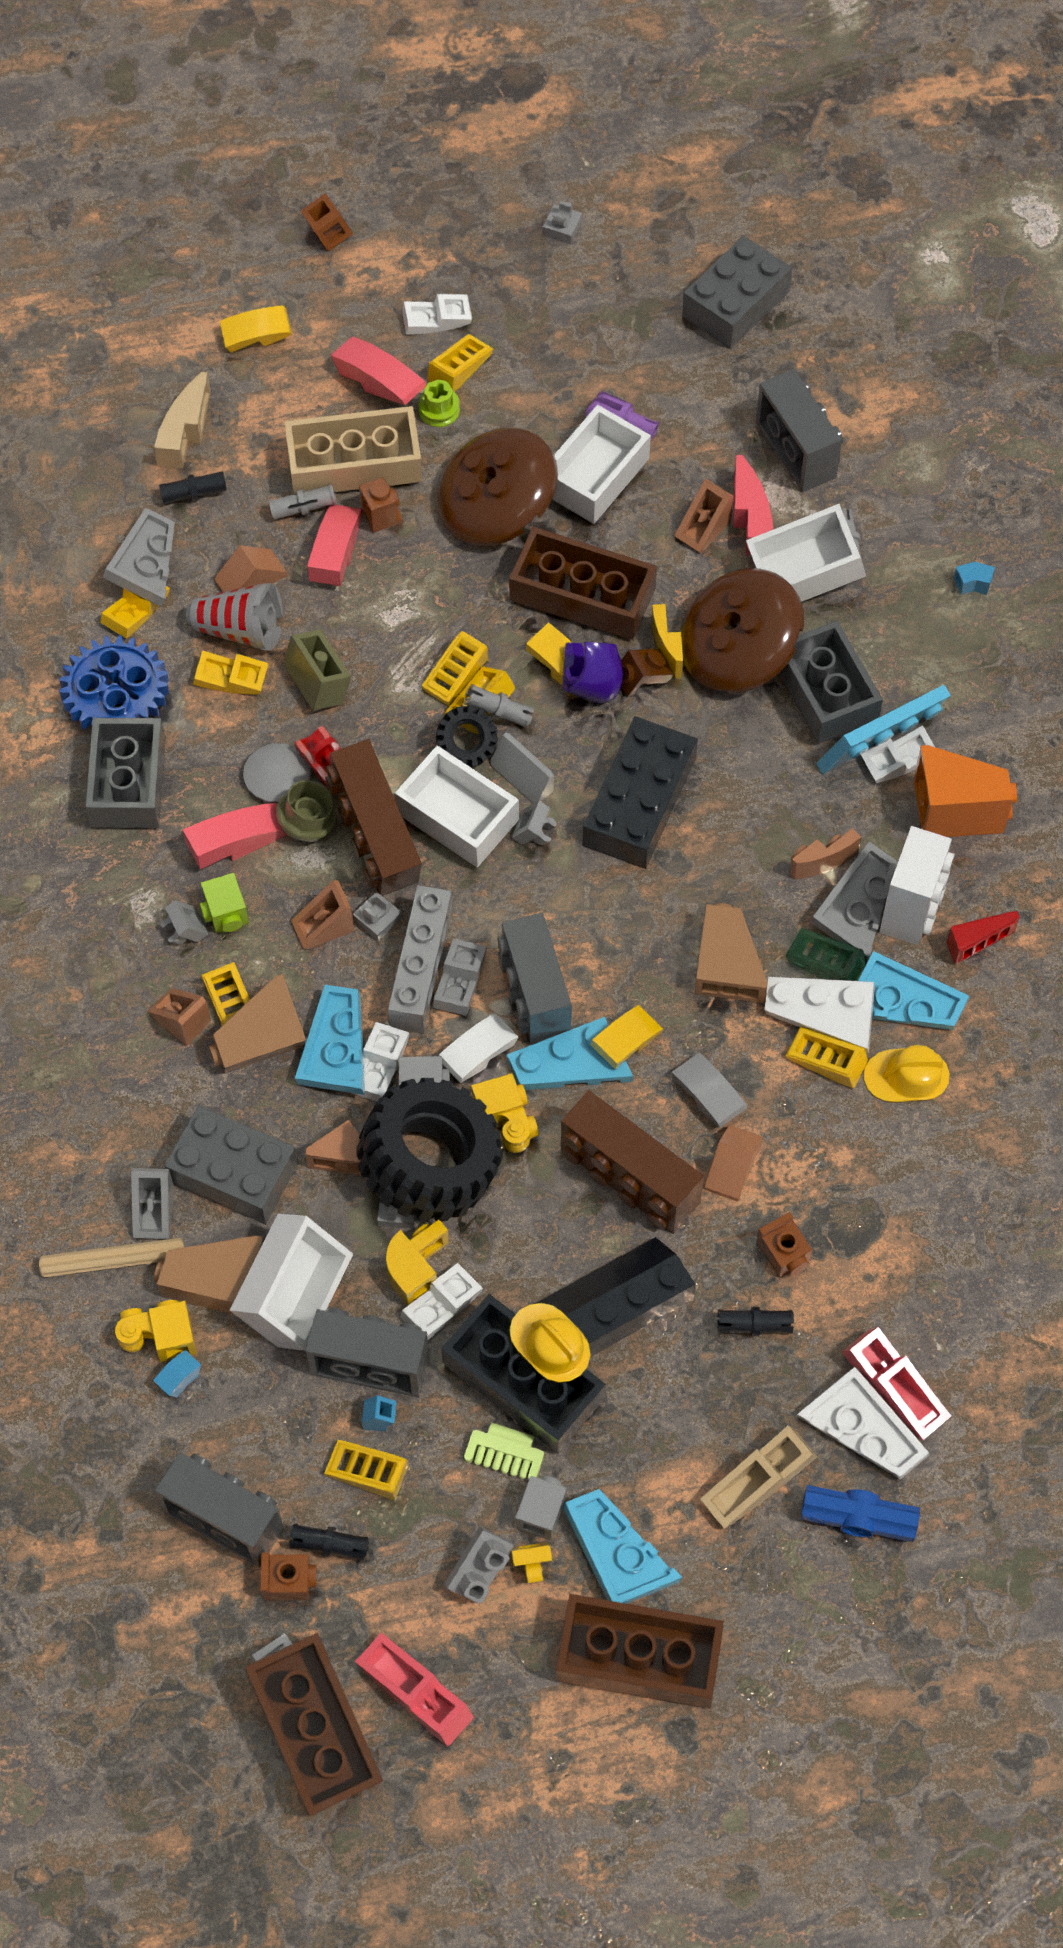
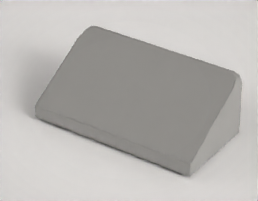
M506 732L503 734L491 758V766L531 803L542 802L554 792V773L510 733Z

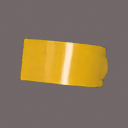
M439 1220L432 1225H422L413 1233L411 1240L400 1230L394 1235L388 1245L386 1263L389 1281L395 1292L407 1306L430 1289L431 1283L437 1279L436 1272L426 1259L449 1243L448 1229Z

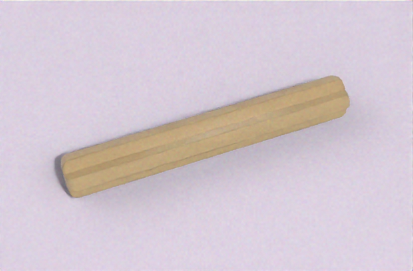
M181 1238L43 1255L39 1258V1270L43 1277L158 1263L159 1261L164 1262L167 1251L184 1248V1242Z

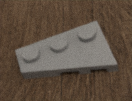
M145 507L106 567L103 578L163 607L166 598V582L169 574L168 566L175 522Z
M868 842L810 922L867 962L871 955L872 944L879 927L881 913L888 896L897 861L871 842Z

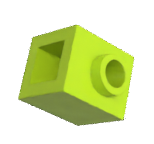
M234 873L201 882L205 902L199 903L205 923L212 921L215 933L223 931L233 932L240 929L242 925L249 924L246 906Z

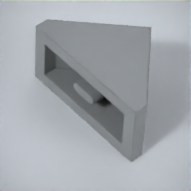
M132 1168L133 1238L169 1239L174 1198V1185L169 1169Z

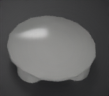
M272 743L258 748L249 756L244 765L243 779L247 789L256 798L261 799L263 804L278 803L280 798L289 791L293 784L298 781H311L310 766L295 747L288 744Z

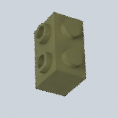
M321 629L291 635L283 664L312 710L341 705L349 687L351 676Z

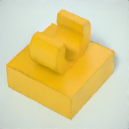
M548 1542L517 1546L511 1550L513 1565H525L528 1583L543 1581L540 1562L552 1561L551 1548Z

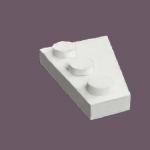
M768 977L765 1012L766 1015L795 1026L809 1028L863 1047L865 1052L869 1053L875 985L874 982Z
M856 1367L797 1414L798 1418L899 1479H902L929 1456L926 1448Z

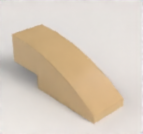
M208 372L199 373L178 395L166 413L154 445L158 467L183 469L188 443L201 444L211 393Z
M788 1425L762 1449H756L700 1500L722 1527L726 1529L784 1486L815 1460L817 1455L795 1429Z

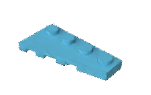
M942 685L849 732L816 763L817 767L823 775L844 762L858 757L872 746H879L885 743L895 733L899 731L904 733L919 723L918 720L925 717L926 720L932 719L944 710L941 705L951 696L945 685Z

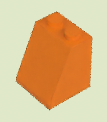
M921 745L913 778L921 829L945 837L1004 833L1007 820L1012 819V803L1017 802L1016 783H1010L1008 769L930 745Z

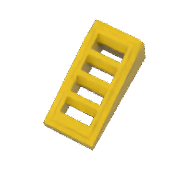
M470 334L466 335L429 362L428 382L438 379L444 380L450 384L454 392L457 391L493 354V348ZM466 349L470 350L475 355H472L471 353L467 352Z
M461 631L422 684V690L449 706L488 660L487 646ZM457 659L464 663L466 666L462 667L454 661ZM446 671H451L452 673L456 674L458 678L456 679L452 677L451 675L446 673ZM440 679L451 686V688L447 690L436 682Z
M235 962L201 975L216 1014L223 1026L238 1012L235 1011L226 1015L224 1009L239 1003L245 1005L250 1001ZM232 978L234 984L215 990L214 985ZM237 990L239 996L222 1003L220 1002L219 997Z
M801 1026L785 1055L786 1059L851 1088H855L868 1062L863 1047ZM808 1041L813 1042L808 1054H802ZM821 1048H826L821 1059H816ZM835 1053L839 1054L835 1064H831L830 1062ZM850 1060L849 1063H848V1065H847V1067H846V1069H845L844 1067H845L847 1061Z
M338 1439L324 1476L395 1501L409 1467L408 1459ZM346 1452L351 1454L345 1471L338 1470L343 1454ZM358 1457L365 1460L359 1475H356L352 1472ZM374 1462L378 1464L372 1479L367 1478L371 1463ZM385 1467H388L392 1470L385 1483L380 1480Z

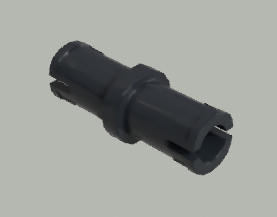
M223 471L194 477V474L187 475V479L159 484L163 504L189 498L195 501L199 500V496L227 491Z
M751 1307L750 1310L718 1309L717 1317H719L717 1319L718 1333H751V1336H760V1333L792 1334L794 1329L791 1324H794L793 1310H760L759 1307Z
M294 1523L290 1535L292 1540L289 1541V1548L322 1553V1557L326 1558L336 1555L365 1561L368 1551L366 1546L369 1544L368 1536L362 1537L336 1532L335 1527L329 1526L327 1530L302 1526Z

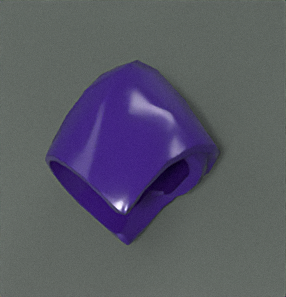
M584 642L583 644L566 643L564 649L563 689L570 694L596 703L605 704L614 700L619 693L623 677L622 663L617 645L597 642Z

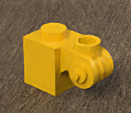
M513 1073L471 1085L472 1098L475 1100L480 1099L487 1106L485 1111L487 1114L492 1113L498 1124L497 1126L504 1125L502 1140L505 1149L513 1153L526 1150L531 1139L539 1136V1131L534 1116H526L523 1106L528 1104V1099L523 1084L516 1085Z
M166 1300L157 1304V1307L150 1308L147 1312L142 1313L140 1308H131L120 1313L121 1320L115 1327V1334L123 1350L127 1352L139 1351L143 1347L145 1339L149 1338L155 1341L160 1362L172 1360L184 1350L191 1355L197 1354L189 1311L185 1301Z

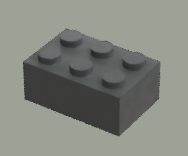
M743 235L684 292L682 317L729 349H732L790 292L792 267Z
M791 369L761 382L759 385L756 423L802 493L835 479L838 463H840L843 437L838 427L832 426L828 420L824 406L820 402L817 403L811 395L807 381L801 379L797 372Z
M838 620L798 635L794 645L796 652L779 674L817 743L820 744L853 731L879 718L883 699Z
M93 718L85 805L91 827L159 828L166 740L161 718Z
M543 912L502 922V936L497 937L500 951L497 955L502 973L507 972L509 980L507 990L512 1004L516 1003L518 1014H516V1020L520 1034L527 1033L529 1043L533 1045L571 1030L572 1004Z
M198 1105L166 1162L165 1169H169L174 1185L263 1224H267L298 1165V1158L295 1146Z
M328 1308L327 1311L316 1309L306 1348L310 1374L321 1378L419 1398L429 1360L427 1332L422 1331L421 1327L411 1323H401L400 1326L387 1324L385 1320L377 1316L365 1315L363 1318L349 1316L346 1311L338 1308Z
M179 1452L155 1489L163 1512L260 1568L261 1553H269L284 1530L279 1509L276 1507L277 1502L261 1491L253 1494L244 1489V1483L228 1472H225L222 1476L211 1470L212 1465L201 1456L192 1454L191 1457H188Z

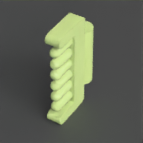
M491 1423L488 1433L479 1430L472 1432L464 1458L467 1463H471L477 1447H479L474 1463L480 1465L487 1449L483 1466L488 1468L496 1452L492 1468L497 1471L500 1468L503 1456L506 1455L501 1471L502 1473H507L514 1458L510 1470L512 1476L517 1475L521 1461H523L519 1473L521 1479L526 1478L530 1464H532L528 1474L529 1481L530 1476L538 1477L544 1459V1452L532 1447L535 1436Z

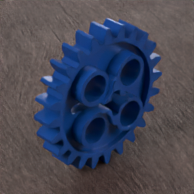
M122 635L118 636L115 643H111L108 636H105L104 644L100 646L95 640H91L92 649L87 650L82 646L79 647L81 657L70 655L72 666H63L65 676L59 678L61 685L59 692L61 699L64 700V709L66 712L70 711L73 722L80 721L83 730L92 724L93 718H148L149 714L158 717L160 715L158 706H166L165 695L169 694V678L164 661L159 660L156 650L149 652L147 643H143L137 648L136 640L133 637L127 644H124ZM116 664L114 667H107L108 665ZM137 680H143L141 683H133ZM90 688H96L95 690H93V691H91V692H87V691H86L87 689H90ZM123 704L121 707L113 708L114 705Z

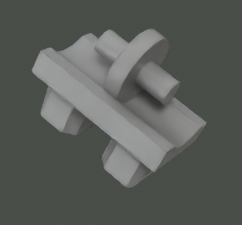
M479 1526L469 1544L462 1545L458 1551L461 1557L444 1585L447 1589L478 1604L483 1603L489 1593L488 1588L499 1570L504 1569L510 1559L508 1555L514 1547L513 1542Z

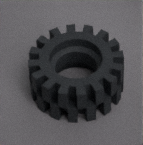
M470 705L459 706L446 713L437 726L435 736L437 746L469 767L478 766L486 761L493 754L498 741L497 727L494 725L492 717L488 716L481 708L478 709ZM461 724H471L479 732V743L471 750H463L454 742V731Z

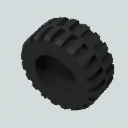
M421 1078L418 1083H416L415 1079L402 1081L400 1086H392L384 1093L383 1097L378 1099L358 1137L360 1141L357 1145L356 1156L361 1160L358 1164L361 1176L368 1177L367 1187L373 1194L377 1192L381 1196L379 1200L386 1207L392 1205L398 1209L397 1213L404 1217H408L410 1214L416 1216L417 1221L428 1222L431 1217H434L435 1222L437 1220L442 1222L448 1221L451 1215L458 1218L466 1214L469 1208H474L480 1201L498 1172V1167L502 1161L503 1152L500 1147L503 1141L500 1131H495L498 1124L492 1113H486L485 1109L487 1106L480 1099H473L470 1096L471 1092L464 1087L461 1089L453 1087V1082L441 1080L440 1083L434 1082V1078ZM407 1132H423L435 1136L451 1150L457 1166L438 1168L420 1161L409 1151L402 1134Z

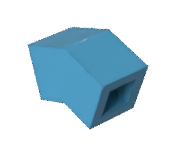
M979 562L957 566L954 580L960 594L975 591L987 595L995 567Z
M184 1350L168 1362L153 1381L169 1396L178 1397L187 1385L198 1378L201 1364Z
M378 1395L364 1400L363 1430L386 1431L387 1426L395 1423L397 1401Z

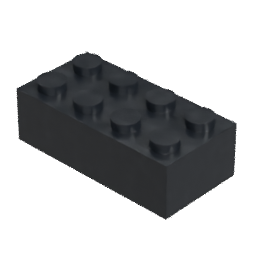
M634 716L583 825L582 846L646 869L696 760L698 738Z
M488 1294L441 1348L442 1363L559 1454L605 1399L606 1384L587 1369L579 1377L569 1382L558 1383L543 1377L517 1351L511 1341L510 1326L516 1314L492 1295Z

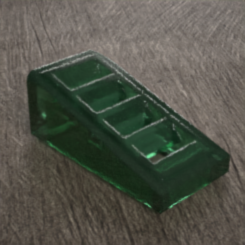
M804 928L800 929L786 954L788 960L828 980L858 981L867 963L863 949ZM810 942L813 946L806 956L803 952ZM821 949H824L825 952L820 960H817L816 958L819 955ZM835 955L838 956L835 964L831 965L833 957Z

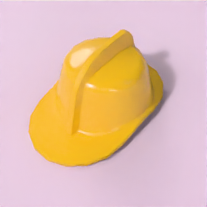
M912 1045L907 1048L889 1049L877 1053L869 1060L865 1067L864 1081L867 1089L874 1097L886 1102L925 1101L935 1099L944 1093L949 1084L950 1073L945 1061L934 1050L923 1045Z
M538 1303L522 1308L513 1317L510 1326L511 1341L517 1351L543 1377L558 1383L569 1382L579 1377L587 1368L590 1359L589 1343L583 1333L563 1312L552 1305Z

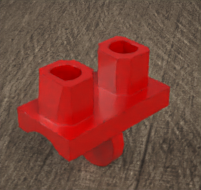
M321 726L309 737L296 741L295 748L328 789L325 777L328 776L326 766L330 762V753L341 748L338 742Z

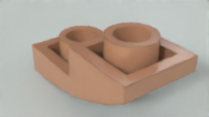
M851 828L843 836L841 834L834 836L826 847L818 839L809 846L802 845L791 857L790 876L794 880L808 878L842 865L859 853L862 837Z

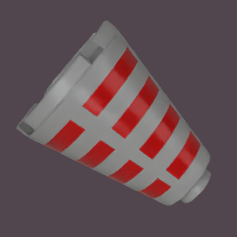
M262 583L197 597L187 607V622L197 632L261 650H273L279 641L282 627H276V618H283L281 596L275 585H271L272 583Z

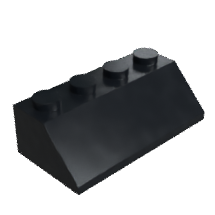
M655 1237L536 1304L552 1305L563 1312L585 1336L589 1343L591 1357L693 1300L696 1284L677 1254Z

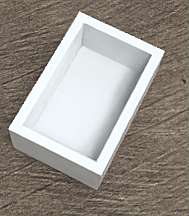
M597 405L554 455L557 462L558 479L552 499L595 524L650 459L651 435Z
M840 504L746 540L756 568L772 571L786 579L798 593L801 602L866 577L861 557Z
M436 746L395 792V801L404 819L477 868L519 820V799L439 746Z
M911 826L889 887L879 933L918 946L923 934L930 936L938 906L941 905L946 890V884L951 871L950 868L955 856L954 853L949 852L951 838Z
M277 1214L229 1311L275 1346L306 1351L316 1309L326 1311L353 1253L309 1217Z

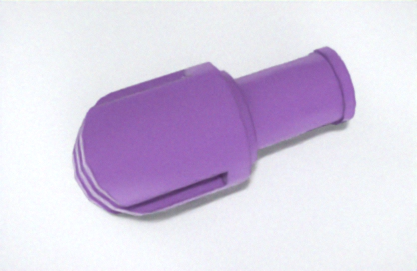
M604 391L598 393L585 411L587 417L599 405L651 435V441L659 427V422L635 413L633 404Z

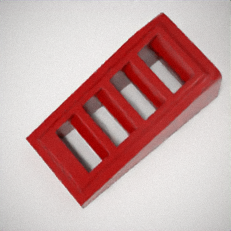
M1011 911L952 926L946 943L954 964L962 962L1014 933L1020 918L1018 911Z

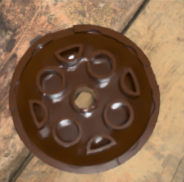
M514 427L494 429L466 443L450 460L439 483L437 504L440 518L445 527L460 541L474 546L498 545L524 533L522 528L529 524L536 516L540 518L544 514L555 493L558 468L552 450L535 433Z
M759 568L735 570L712 581L695 597L681 625L683 663L689 674L709 690L727 691L730 694L753 690L770 681L791 660L796 652L794 645L799 632H803L804 610L798 593L782 576Z

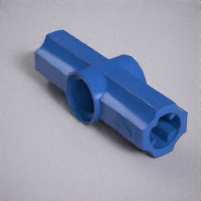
M807 1485L803 1499L801 1520L840 1527L842 1532L856 1537H873L875 1534L914 1542L919 1523L920 1508L880 1500L877 1494L865 1490L852 1489L845 1493Z

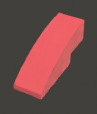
M352 336L331 354L340 376L359 381L366 393L406 405L427 386L421 377L395 357L359 338Z
M736 455L733 527L746 528V540L773 530V519L769 501L756 473L743 455ZM746 542L745 555H751L749 547Z
M334 504L329 506L318 530L307 565L309 581L337 586L342 585L346 566H349L363 509Z
M277 803L241 808L183 829L185 843L200 870L228 856L234 861L287 836L277 822Z
M879 1327L867 1330L842 1351L851 1365L857 1368L901 1421L921 1440L925 1439L951 1417L906 1356L900 1357Z
M380 1633L355 1661L393 1700L447 1747L474 1719L473 1714L463 1701L440 1684L435 1675L383 1633Z

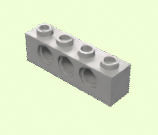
M417 885L388 1008L391 1027L425 1033L453 911L452 891Z

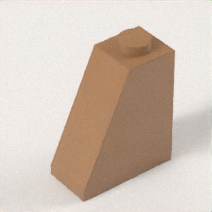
M726 903L706 904L695 994L764 1003L767 979L742 909L734 908Z
M283 974L275 976L213 1034L214 1045L209 1046V1050L215 1066L222 1065L224 1073L305 1046L306 1038Z
M250 1236L168 1250L164 1262L159 1261L157 1264L154 1283H157L161 1297L185 1301L189 1304L233 1314L229 1310L264 1242V1237Z

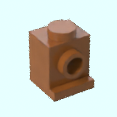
M326 193L301 210V213L328 252L353 234Z
M383 477L359 486L361 509H363V513L373 533L403 523V517L398 509V506H400L398 495L394 488H390Z
M790 1212L759 1228L756 1240L779 1278L787 1273L791 1275L798 1274L807 1268L813 1251L793 1221L794 1217ZM789 1240L793 1247L785 1248L781 1244Z
M261 1553L260 1591L263 1600H310V1588H317V1564H310L309 1554L270 1555V1553ZM283 1570L296 1571L291 1579H285L281 1576Z

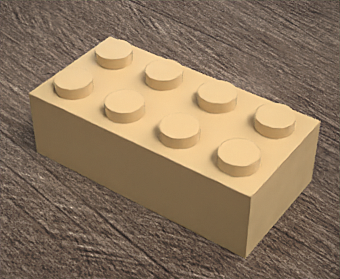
M413 406L284 421L294 494H297L296 490L303 489L305 492L329 486V484L333 485L334 492L357 490L360 485L382 477L389 486L422 482L421 455Z

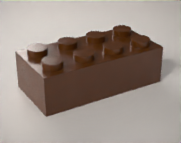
M533 526L509 577V600L634 640L656 588L657 566Z
M370 739L331 752L329 765L326 766L328 776L325 777L331 795H338L341 805V807H338L339 815L345 827L351 826L354 838H351V842L357 857H364L367 869H364V874L371 889L376 888L378 893L384 896L418 883L422 863Z
M590 1090L583 1095L561 1120V1150L564 1157L572 1164H581L588 1169L591 1177L600 1185L612 1187L619 1193L618 1196L626 1205L631 1208L637 1206L645 1212L648 1220L655 1227L661 1230L666 1228L674 1234L700 1204L704 1175Z
M569 1594L556 1668V1681L710 1709L724 1621Z
M318 1633L245 1666V1673L308 1817L383 1781Z

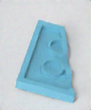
M874 951L858 980L874 982L873 1020L954 1030L969 1000V995Z
M324 985L295 1075L298 1085L365 1095L361 995L358 989Z
M605 1017L507 1054V1062L518 1085L523 1084L525 1090L564 1087L565 1084L574 1083L599 1085L601 1081L614 1080L626 1083L633 1082V1075L626 1061L617 1069H614L590 1045L592 1039L609 1026Z
M600 1489L565 1502L563 1509L606 1600L629 1604L677 1584L683 1578L674 1568L671 1569L657 1555L658 1551L649 1541L646 1543L630 1526L631 1522Z

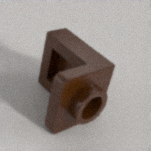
M660 649L628 650L621 660L623 671L621 687L626 696H633L642 684L667 683L674 675Z

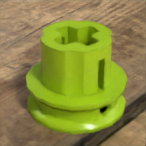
M439 379L429 382L419 397L420 418L432 427L448 426L459 417V398L448 382Z

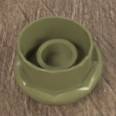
M309 780L298 781L291 786L289 791L277 803L276 818L278 824L287 835L301 841L313 842L325 838L333 830L337 821L331 793L317 782Z

